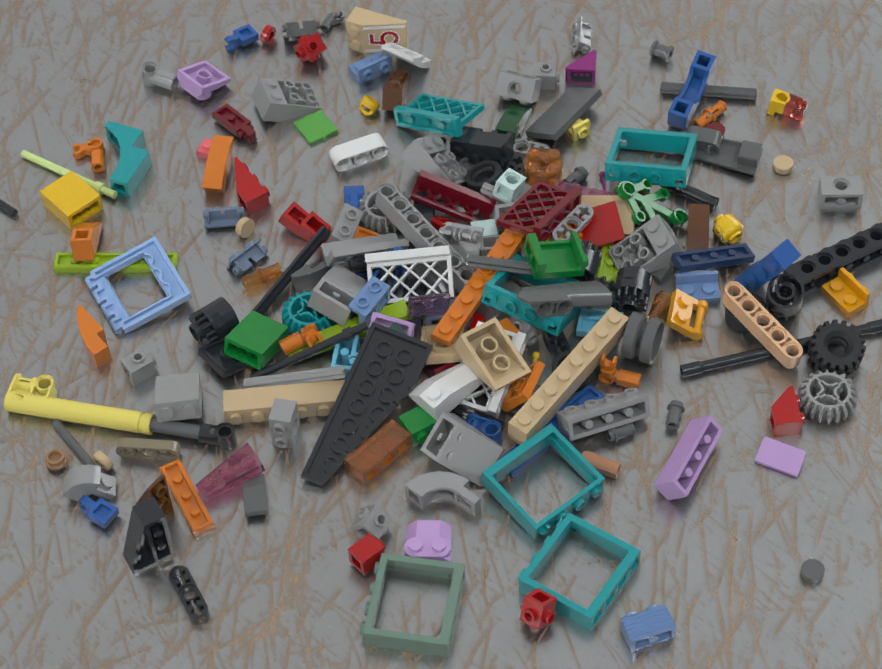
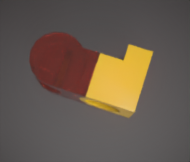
M775 88L766 114L774 116L776 112L786 115L792 120H801L804 117L808 103L797 95Z

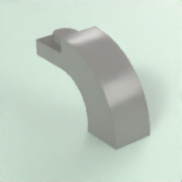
M442 471L430 472L417 476L405 484L406 498L422 510L435 501L447 500L458 504L473 516L481 512V499L479 495L473 490L470 491L469 480L461 475Z

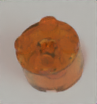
M530 149L523 160V176L526 177L525 183L534 186L538 181L556 187L559 186L560 188L563 184V159L557 149Z

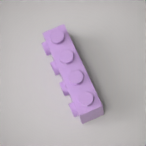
M710 415L691 419L654 484L667 500L687 497L720 438L723 429Z

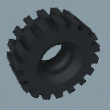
M833 319L831 324L829 321H825L823 326L820 324L809 341L807 354L811 356L809 359L810 363H816L814 368L816 370L822 369V373L827 369L829 373H833L836 370L839 375L843 373L845 375L846 373L848 375L852 374L854 369L856 370L860 365L866 351V346L864 345L865 338H860L862 332L860 330L854 331L855 325L851 323L849 327L846 325L847 321L842 320L841 324L838 323V319ZM831 343L839 344L843 347L844 354L842 356L831 354L828 350V345Z

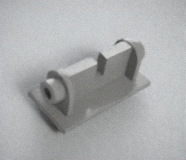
M581 16L578 22H574L571 33H573L571 46H573L572 55L576 51L587 54L591 49V25L583 22V16Z

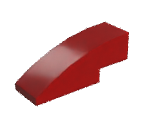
M293 202L278 220L288 230L308 242L321 226H325L330 231L332 228L313 211L310 213L306 212L296 202Z

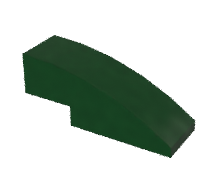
M518 105L509 106L500 118L495 130H498L499 134L513 132V144H515L517 137H520L531 113V108Z

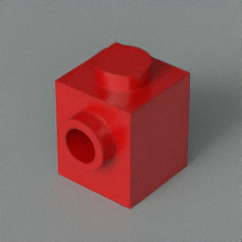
M370 533L348 548L349 561L364 576L375 568L376 561L380 562L381 554L385 553L384 543L379 538L375 539Z

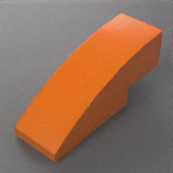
M213 136L203 175L202 189L205 192L225 193L226 179L230 172L234 137Z
M81 305L77 306L78 327L85 350L91 361L99 368L112 360L109 347L106 344L107 340L104 329Z

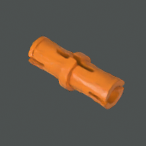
M719 100L712 107L703 110L702 114L692 121V126L705 127L709 123L715 122L717 117L727 110V105L722 100Z

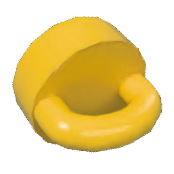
M364 95L359 105L361 113L365 116H371L380 107V104L369 95ZM364 106L370 109V111H366L364 109Z

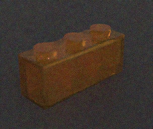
M392 419L388 424L381 426L378 432L371 438H367L359 448L346 456L344 459L346 473L363 487H366L412 448L411 434Z

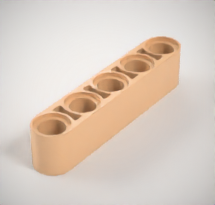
M736 281L727 283L722 298L723 304L784 367L789 369L797 367L803 353L801 344L742 284Z

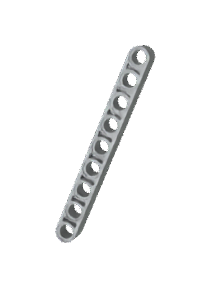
M380 184L375 200L376 206L416 248L450 246L452 250L453 282L457 286L456 291L460 294L475 270L472 267L465 266V260L393 184ZM447 261L438 262L437 265L446 271ZM482 302L476 310L477 313L486 315V322L495 317L499 320L501 311Z

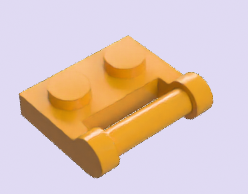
M676 289L672 292L666 325L692 340H701L703 337L702 325L704 314L708 310V302L697 300ZM692 309L696 311L693 328L689 326Z

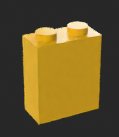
M73 171L68 172L39 191L43 205L71 230L104 209L101 196Z

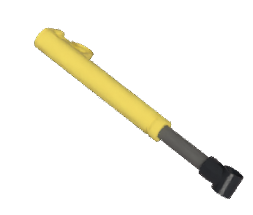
M16 373L4 399V410L7 412L152 435L153 432L199 439L201 443L218 445L223 451H230L237 445L235 429L228 422L218 425L206 423L195 425L177 421L158 423L156 415L152 413L57 398L58 392L54 380L47 374L30 379Z

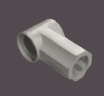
M147 61L142 64L141 71L144 85L148 87L160 86L171 91L176 90L179 83L176 74L158 68L157 63L153 61Z

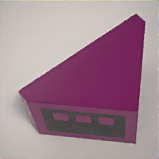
M592 50L566 66L565 81L575 84H595L597 51Z

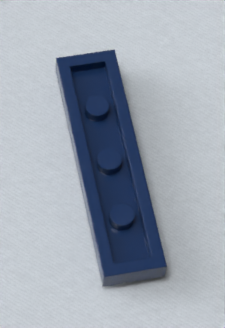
M746 243L673 253L671 261L680 273L753 263L755 259L754 253Z

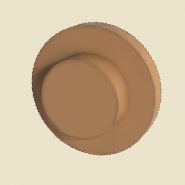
M59 449L49 451L45 458V464L50 470H60L66 466L68 461L67 455Z

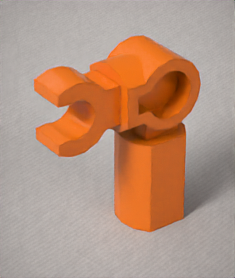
M93 138L89 142H85V144L77 143L72 145L75 159H81L86 155L91 156L92 171L98 173L105 170V147L100 138Z
M311 323L303 327L301 333L297 331L280 340L279 343L287 355L303 347L305 342L311 348L314 342H322L323 338L316 325Z
M603 353L600 359L599 381L607 385L616 382V385L638 389L641 374L623 369L618 371L616 368L617 356H614L613 360H608L606 354Z

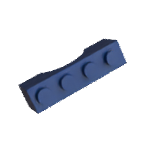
M700 50L697 51L691 63L685 85L680 95L675 97L668 111V125L686 131L715 71L716 56Z
M787 238L760 261L757 260L733 281L742 284L749 292H754L787 269L801 254Z

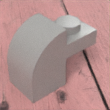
M77 466L63 477V497L79 501L83 495L89 497L93 494L108 500H112L116 496V477L101 473V466Z

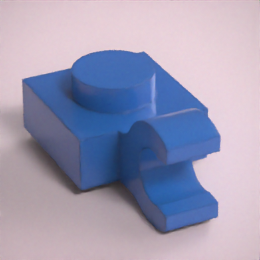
M250 24L233 30V35L224 38L228 43L225 48L231 52L239 44L244 47L259 40V34Z
M83 495L78 503L82 504L80 509L86 513L87 518L104 529L119 514V509L102 498L95 502L88 496Z

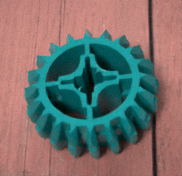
M313 289L310 292L303 290L302 294L296 292L295 297H289L288 302H284V308L281 312L282 324L289 327L288 332L291 335L297 331L301 333V329L311 323H314L319 331L337 324L335 321L307 306Z

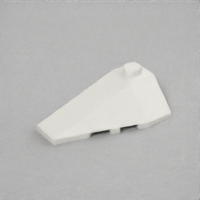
M462 362L424 380L408 396L437 421L442 412H451L477 389L483 381Z

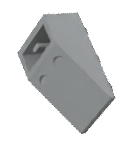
M259 77L252 93V98L262 121L283 122L323 109L312 84L307 82Z
M436 134L415 139L401 153V156L414 171L420 173L422 169L458 185L466 183L465 176L467 170L456 161L455 155L448 151L444 146L443 140L436 136Z
M659 214L608 250L618 270L625 266H638L644 268L649 273L673 264L671 261L673 253L685 252L670 225Z
M336 263L316 285L307 306L344 327L354 311L349 309V304L368 281Z
M442 412L420 450L441 465L483 487L481 484L482 472L499 460L505 448L456 414Z

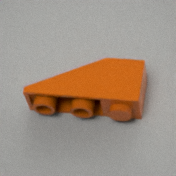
M82 222L73 228L70 243L74 261L95 260L103 226L102 222Z

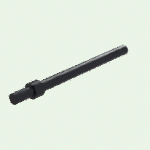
M367 321L352 328L350 326L344 328L341 333L250 374V377L275 373L344 340L350 341L355 338V335L368 330L370 327Z

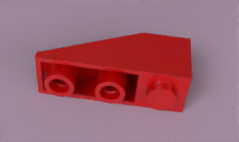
M235 157L234 165L238 202L241 207H244L248 216H251L270 206L268 198L270 193L266 186L260 184L257 176L251 174L246 163H242Z

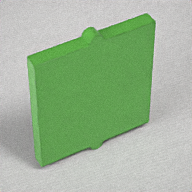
M322 110L305 115L304 118L293 122V125L310 145L326 140L327 137L338 133L336 126Z

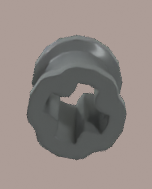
M655 40L650 48L649 55L662 58L664 62L668 63L673 57L675 48L673 46H665L660 44V41Z

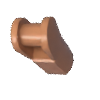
M590 451L581 453L600 474L614 479L618 477L621 463L602 456L600 457Z

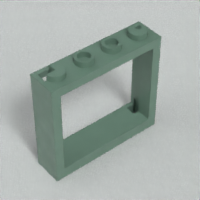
M382 553L380 562L376 561L374 575H376V579L371 581L369 594L372 595L371 601H367L365 605L366 622L362 621L360 627V635H363L364 646L449 657L465 581V564ZM387 570L452 579L440 638L374 629Z

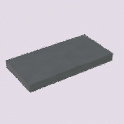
M571 86L525 131L527 137L557 140L602 96L601 90Z

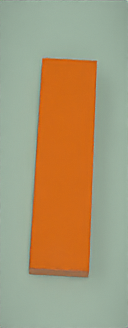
M180 458L159 467L161 474L165 475L167 486L193 536L197 537L215 529L214 522Z

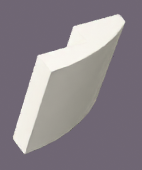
M393 42L383 44L381 47L385 53L417 67H430V59Z

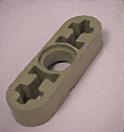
M121 438L118 440L116 453L123 458L163 461L179 459L181 445L175 441Z

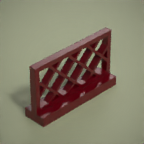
M538 181L496 220V225L526 236L527 234L536 233L539 242L546 241L552 235L553 230L576 206L581 204L582 189L574 187L571 191ZM540 189H541V190H544V191H547V192H540V193H538V191H539ZM543 198H551L550 200H541ZM528 200H537L535 202H527ZM531 208H541L539 210H531ZM523 209H526V210H527V211H523V212H517V210H523ZM544 215L542 218H535V216ZM530 217L528 220H520V218ZM516 219V221H513V222L506 221V220ZM532 225H533V228H532V229H529V228L524 227V226H532Z

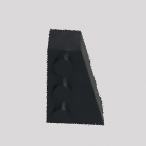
M464 126L462 127L463 134L459 138L452 137L450 140V152L456 158H468L469 162L473 165L482 161L492 160L498 162L504 172L509 159L514 155L513 132L499 134L498 130L484 132L482 128Z
M154 496L132 506L123 556L135 575L176 555L166 516Z

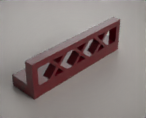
M422 169L410 196V200L467 223L481 221L476 219L475 214L485 217V220H489L497 202L493 198ZM417 190L425 192L427 197L417 195ZM436 199L445 200L446 204H439ZM455 207H462L466 212H459Z

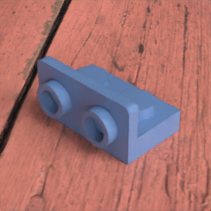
M381 51L348 65V71L359 84L393 70L391 55H384Z
M717 270L676 274L675 290L679 289L697 300L708 302V304L720 303L721 296Z
M372 276L349 304V309L358 314L359 324L367 321L369 325L373 312L380 313L389 302L390 285Z

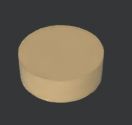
M777 156L773 161V170L778 174H789L793 170L794 162L789 156Z
M248 217L241 218L236 224V234L242 238H248L255 229V222Z
M100 450L92 456L93 461L106 472L114 466L113 462Z

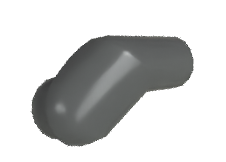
M339 10L329 13L321 24L320 29L323 32H328L331 26L342 23L345 18L344 12Z

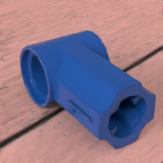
M364 185L344 186V203L359 209V201L365 195Z

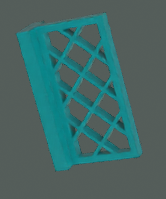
M424 93L420 94L406 106L397 105L393 108L397 126L458 138L463 134L462 127L485 110L484 104Z

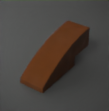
M689 204L688 251L709 248L710 204Z

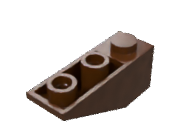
M403 69L392 71L383 86L382 110L393 111V108L397 105L405 106L411 78L410 72H406Z
M161 474L146 489L136 504L154 496L166 516L167 523H169L175 513L165 475Z

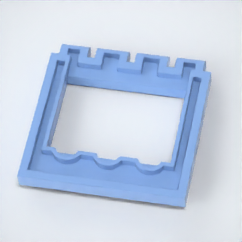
M156 237L90 271L91 275L85 278L86 284L99 306H101L104 315L116 334L122 332L127 334L192 298L191 293ZM144 258L167 297L129 316L107 277Z

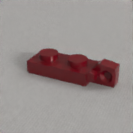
M225 104L212 113V118L240 139L244 137L251 144L257 140L256 131H254L251 121L229 104Z

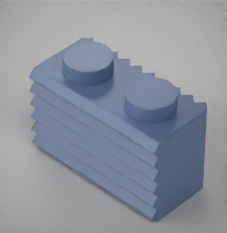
M654 604L639 613L629 612L620 619V630L631 652L665 642L666 640L669 641L676 637V624L666 604L660 606Z

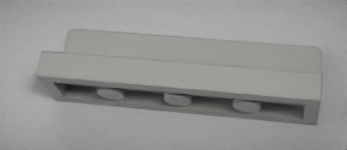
M396 233L321 244L328 267L334 266L336 263L339 265L349 264L351 258L365 257V254L392 251L394 247H402L407 250L409 247L407 238L398 239Z

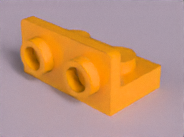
M843 267L839 269L838 277L821 286V292L847 318L868 307L870 298L868 289L862 286L855 279L854 275Z

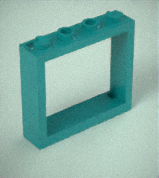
M618 127L605 162V181L639 183L643 179H649L652 185L686 188L697 152V134ZM620 148L685 154L681 167L616 161Z
M516 254L511 259L528 262L526 257ZM498 271L485 284L481 298L482 303L555 336H558L581 311V307H585H573L572 311L564 316L540 317L531 305L517 299V294L501 288L512 276L534 286L580 281L571 277H567V279H534L533 275Z
M551 423L484 470L481 478V484L534 540L539 536L547 535L552 530V527L560 519H564L568 513L581 510L592 497L594 499L603 492L605 478ZM550 444L589 485L540 522L536 523L498 481Z
M568 513L564 519L558 521L554 533L546 537L542 549L533 554L527 569L524 568L519 573L517 579L519 580V592L527 595L537 588L542 589L557 598L555 612L592 631L640 564L641 550ZM569 531L623 558L588 609L534 580Z

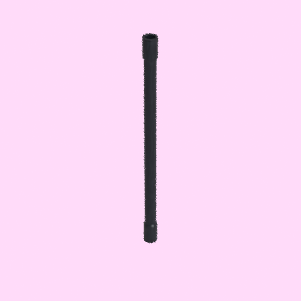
M882 319L855 326L854 331L860 330L862 332L861 336L882 332ZM812 336L797 339L803 349H806ZM765 347L705 361L680 365V373L685 378L773 355Z

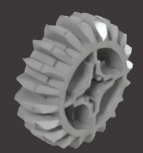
M375 187L374 192L368 191V194L363 195L362 200L359 201V210L364 212L360 220L361 224H364L366 229L374 232L377 231L379 234L382 232L389 234L391 231L396 233L398 228L375 204L378 191ZM401 192L411 203L410 197L406 195V192Z
M827 369L824 373L819 370L815 374L810 373L808 378L804 377L798 387L799 393L797 395L800 397V409H803L804 415L810 414L811 420L817 418L819 423L823 420L828 425L831 421L838 424L840 419L845 421L848 416H851L857 407L858 392L856 391V385L852 384L851 378L845 379L844 373L838 375L836 370L833 373H829ZM812 392L816 393L814 398L811 395ZM840 396H843L844 401L841 402L839 400Z

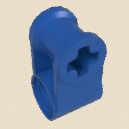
M473 413L467 415V423L500 446L502 445V429L498 421Z

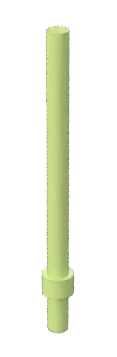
M26 150L21 152V157L62 176L70 172V170ZM75 173L99 195L104 194L113 199L117 197L118 192L106 187V184L92 181Z

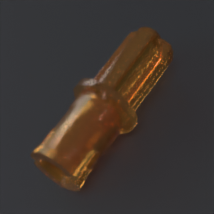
M279 263L263 269L258 268L256 272L243 276L241 282L244 288H249L261 282L265 284L267 280L281 276L283 272L279 270L282 268Z

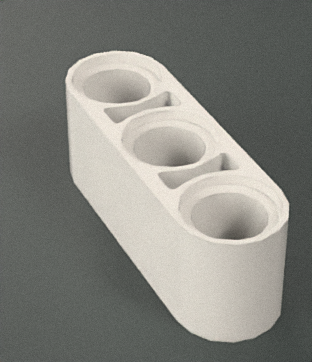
M373 133L337 145L330 149L328 155L336 170L343 172L382 159L388 154L389 149L379 133Z

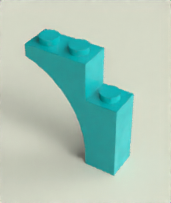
M108 121L105 125L107 138L120 151L118 165L109 178L111 189L117 191L119 195L130 198L152 166L150 153L143 149L146 145L143 130Z

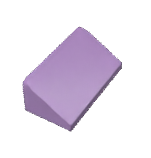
M764 437L755 462L797 478L805 463L807 452L769 437Z

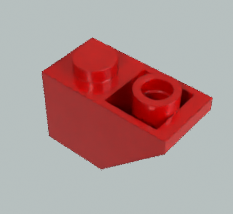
M789 386L771 406L769 421L774 438L800 435L801 427L805 425L804 413L799 411L800 397L795 395L793 386Z

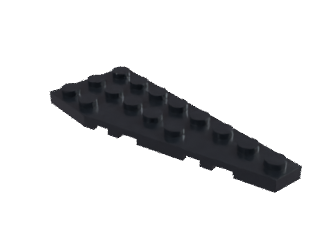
M372 322L301 474L302 479L319 486H323L416 387L433 350V345Z

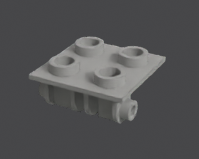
M446 222V226L440 227L439 233L464 260L467 254L480 255L484 228Z

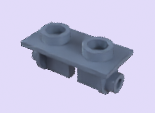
M239 205L225 207V211H221V207L203 210L205 229L236 226L237 222L245 217V209Z
M261 237L255 242L251 240L247 243L242 252H235L228 259L227 270L233 267L232 271L235 275H242L253 266L249 259L256 264L266 257L268 249L265 246L261 247Z

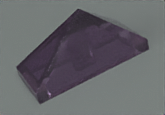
M439 293L409 296L408 318L445 314L449 309L450 294Z

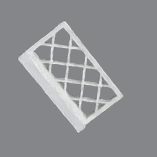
M449 245L365 254L368 281L373 276L372 269L382 268L386 272L380 279L384 282L389 275L397 281L390 290V296L394 299H390L386 305L403 299L406 303L455 298L451 259L452 250ZM447 261V269L442 275L433 269L438 262ZM417 264H424L428 267L421 277L412 271ZM396 266H403L407 270L400 280L391 273ZM430 271L440 277L432 287L424 281V278ZM410 273L419 279L411 289L403 283ZM443 280L449 285V293L440 294L435 288ZM421 282L430 288L423 296H419L414 292ZM400 284L409 291L403 298H398L393 294Z
M478 321L476 327L483 324V322ZM505 330L509 338H512V342L521 356H523L528 343L527 334L519 331L514 333ZM482 383V390L470 394L458 404L498 419L501 405L511 384L494 392L490 387L486 388L484 383ZM486 393L488 397L486 407L476 404L474 398Z

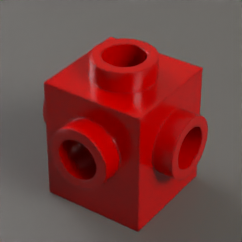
M318 32L310 36L307 34L297 39L299 43L293 46L295 55L302 63L307 60L310 63L320 58L319 53L327 49Z
M540 588L533 590L524 596L520 606L521 614L519 620L538 631L550 625L555 619L556 613L554 611L557 598Z

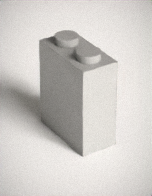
M199 371L156 376L154 405L158 423L202 418V386Z

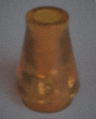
M661 290L655 294L650 312L647 315L648 319L653 316L662 318L669 311L672 296L669 292Z

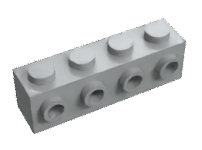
M627 388L624 392L607 394L604 398L587 400L584 404L567 406L564 410L557 412L559 432L570 441L651 417L649 398L637 388Z

